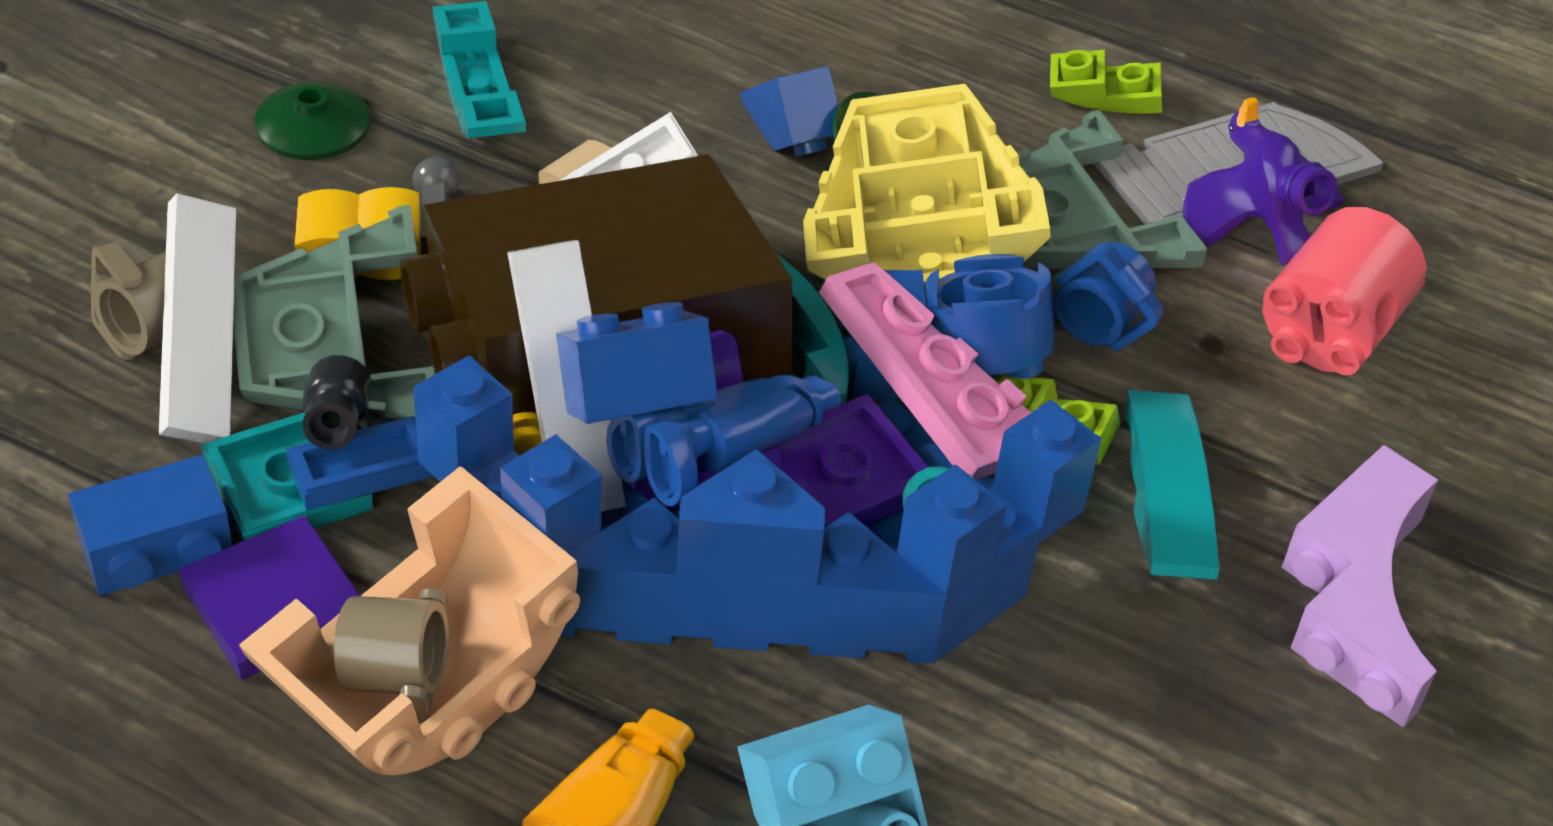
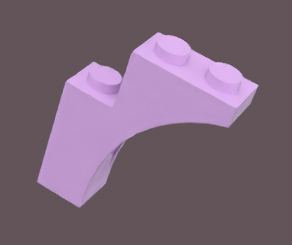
M1383 445L1296 525L1281 568L1296 577L1303 585L1319 593L1305 607L1291 649L1305 658L1311 666L1325 672L1359 696L1369 707L1383 713L1404 728L1419 712L1437 671L1419 650L1400 615L1392 581V556L1396 547L1422 521L1438 479Z

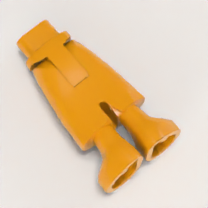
M648 709L637 723H624L617 735L615 734L603 743L556 786L524 818L522 826H655L667 803L675 779L685 768L683 753L694 740L692 729L682 721L659 710Z

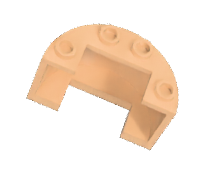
M461 466L407 509L418 549L361 595L419 599L421 590L425 588L438 589L446 594L449 627L447 667L443 681L433 696L430 716L423 723L418 722L412 701L403 693L347 691L341 687L336 676L334 663V638L339 614L320 629L315 614L296 598L239 644L245 656L362 765L382 775L407 774L432 766L447 757L457 760L470 753L478 744L482 733L501 717L504 712H514L529 700L536 686L534 677L548 659L565 624L574 616L580 604V596L576 593L578 578L577 561Z

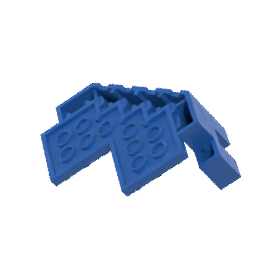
M470 355L413 387L418 462L439 482L461 466L577 561L578 578L576 593L580 596V604L574 616L565 624L560 635L563 637H575V629L616 632V640L671 644L672 636L713 639V648L768 651L769 643L809 646V655L865 659L866 650L906 653V662L934 664L1027 595L1038 544L1084 511L1102 438L1062 407L1049 400L1004 431L994 480L989 476L975 480L956 464L952 465L915 416L893 398L889 397L878 404V407L928 467L942 466L949 469L906 497L903 510L867 525H863L848 512L824 528L825 507L757 449L683 495L680 502V511H669L655 498L648 501L634 490L630 483H625L621 479L626 506L601 512L602 475L557 434L520 456L514 451L512 393Z

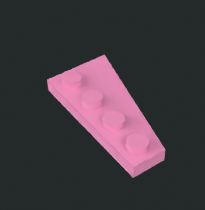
M875 262L828 276L819 294L950 463L959 466L975 480L996 473L1004 431L1031 413L1022 405L1027 396L1008 379L999 385L974 363L979 353L963 339L958 338L956 340L950 336L943 335L930 323L934 314Z

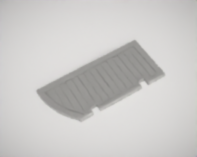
M1275 102L1258 106V117L1261 125L1266 129L1289 137L1298 147L1300 154L1308 161L1319 162L1328 171L1332 172L1337 180V185L1382 171L1384 163L1374 153L1338 128L1300 111L1277 105ZM1233 113L1146 138L1143 141L1146 150L1141 152L1133 143L1122 145L1120 157L1094 163L1093 165L1144 224H1149L1181 215L1183 217V204L1188 184L1212 171L1231 168L1244 161V153L1230 139L1228 125L1234 115Z

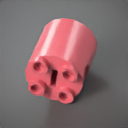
M1345 207L1328 215L1264 293L1262 313L1268 331L1273 336L1270 344L1276 356L1287 363L1303 361L1322 372H1337L1342 375L1355 374L1425 284L1427 264L1422 247L1408 228L1390 215L1368 207Z

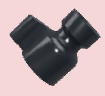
M331 355L320 359L313 365L307 377L303 392L305 415L302 427L306 438L313 445L321 449H341L351 443L357 430L383 424L381 416L370 411L368 408L372 393V378L367 368L358 360L346 355Z

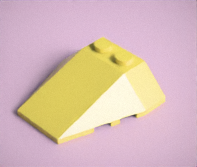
M966 84L851 100L833 145L834 158L829 170L823 171L819 180L820 193L813 209L808 208L803 220L807 270L826 280L830 275L873 262L883 270H922L926 299V280L937 269H939L940 278L955 272L954 261L986 254L1024 257L1025 262L1051 238L1043 187L1035 177H1028L1020 166L1019 155L1011 145L1006 146L997 135L995 123Z

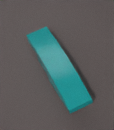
M1127 390L1124 414L1132 438L1128 462L1136 486L1133 515L1150 575L1218 579L1220 567L1211 490L1200 431L1189 394Z

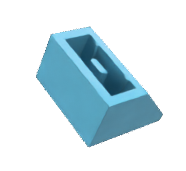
M866 705L737 746L753 813L759 826H928L902 716L872 705Z

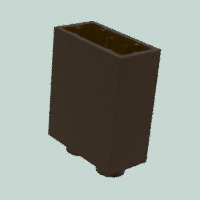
M709 154L425 204L424 215L428 254L404 258L400 261L401 282L409 319L415 333L429 331V347L434 374L470 355L512 393L513 415L522 412L537 413L507 252L571 240L579 241L592 315L617 314L619 322L643 318L642 308L646 306L671 302L682 303L683 310L708 318L710 333L723 330L736 339L743 382L758 378L769 379L773 378L774 375H792V277Z

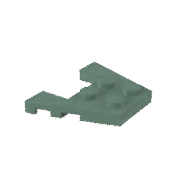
M1100 109L1084 115L1082 124L1077 128L1069 131L1063 127L1049 136L1048 144L1031 153L1024 149L1017 153L1020 166L1028 177H1035L1043 187L1051 238L1024 262V268L1038 269L1039 262L1048 269H1063L1096 245L1105 242L1122 243L1135 249L1148 261L1151 268H1198L1204 264L1207 248L1182 215L1133 228H1128L1082 167L1120 157L1123 139Z
M410 205L400 206L388 211L389 218L362 229L360 224L340 231L338 232V240L306 253L304 248H300L234 276L233 329L239 387L243 401L305 410L303 407V392L307 377L312 366L320 359L331 355H346L358 360L366 367L354 274L357 272L400 267L401 259L418 256ZM433 366L371 374L372 393L368 407L369 410L381 416L383 422L415 416L413 387L435 375Z

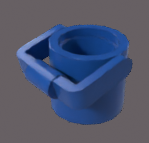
M1105 242L1096 245L1063 268L1053 278L1060 286L1055 292L1053 300L1056 317L1063 328L1074 338L1088 345L1101 347L1110 345L1117 352L1152 330L1164 313L1161 302L1154 295L1157 284L1153 269L1140 253L1122 243ZM1142 311L1146 317L1129 327Z

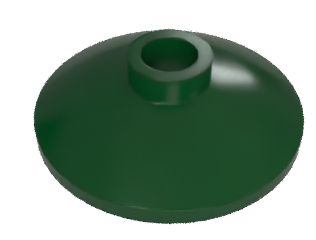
M303 82L281 88L265 98L255 114L256 133L266 147L280 155L303 160L325 159L352 149L365 137L370 125L368 107L359 95L343 86L326 82Z

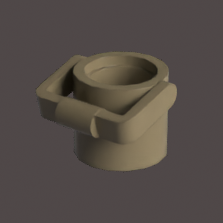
M117 242L92 248L91 318L95 328L120 359L133 360L162 344L166 252L135 265Z
M425 588L421 590L419 599L353 596L348 598L341 608L334 638V663L336 676L341 687L347 691L403 693L412 701L418 722L423 723L430 716L433 696L443 681L447 667L449 627L446 594L438 589Z

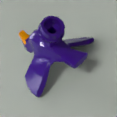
M1254 97L1248 98L1243 101L1241 108L1232 116L1228 125L1230 139L1244 153V161L1231 168L1212 171L1190 182L1183 204V218L1207 248L1223 238L1246 218L1261 217L1273 232L1280 265H1287L1310 238L1303 223V213L1318 215L1328 208H1338L1344 201V198L1337 190V180L1334 174L1319 162L1308 161L1300 154L1298 147L1289 137L1262 126L1258 117L1259 101Z

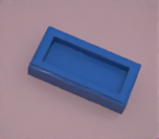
M415 416L357 430L351 443L337 450L321 449L311 442L286 448L288 465L306 511L434 477L418 462Z

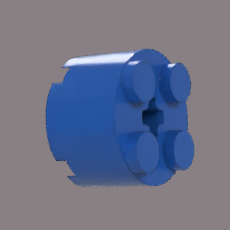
M986 254L954 261L955 272L940 278L939 269L928 276L926 280L927 306L934 314L930 324L943 335L950 336L956 340L958 338L963 339L979 353L974 363L988 375L1007 373L1013 378L1025 379L1037 376L1043 371V360L1052 353L1055 346L1051 274L1046 266L1038 262V272L1024 268V257L1010 254Z

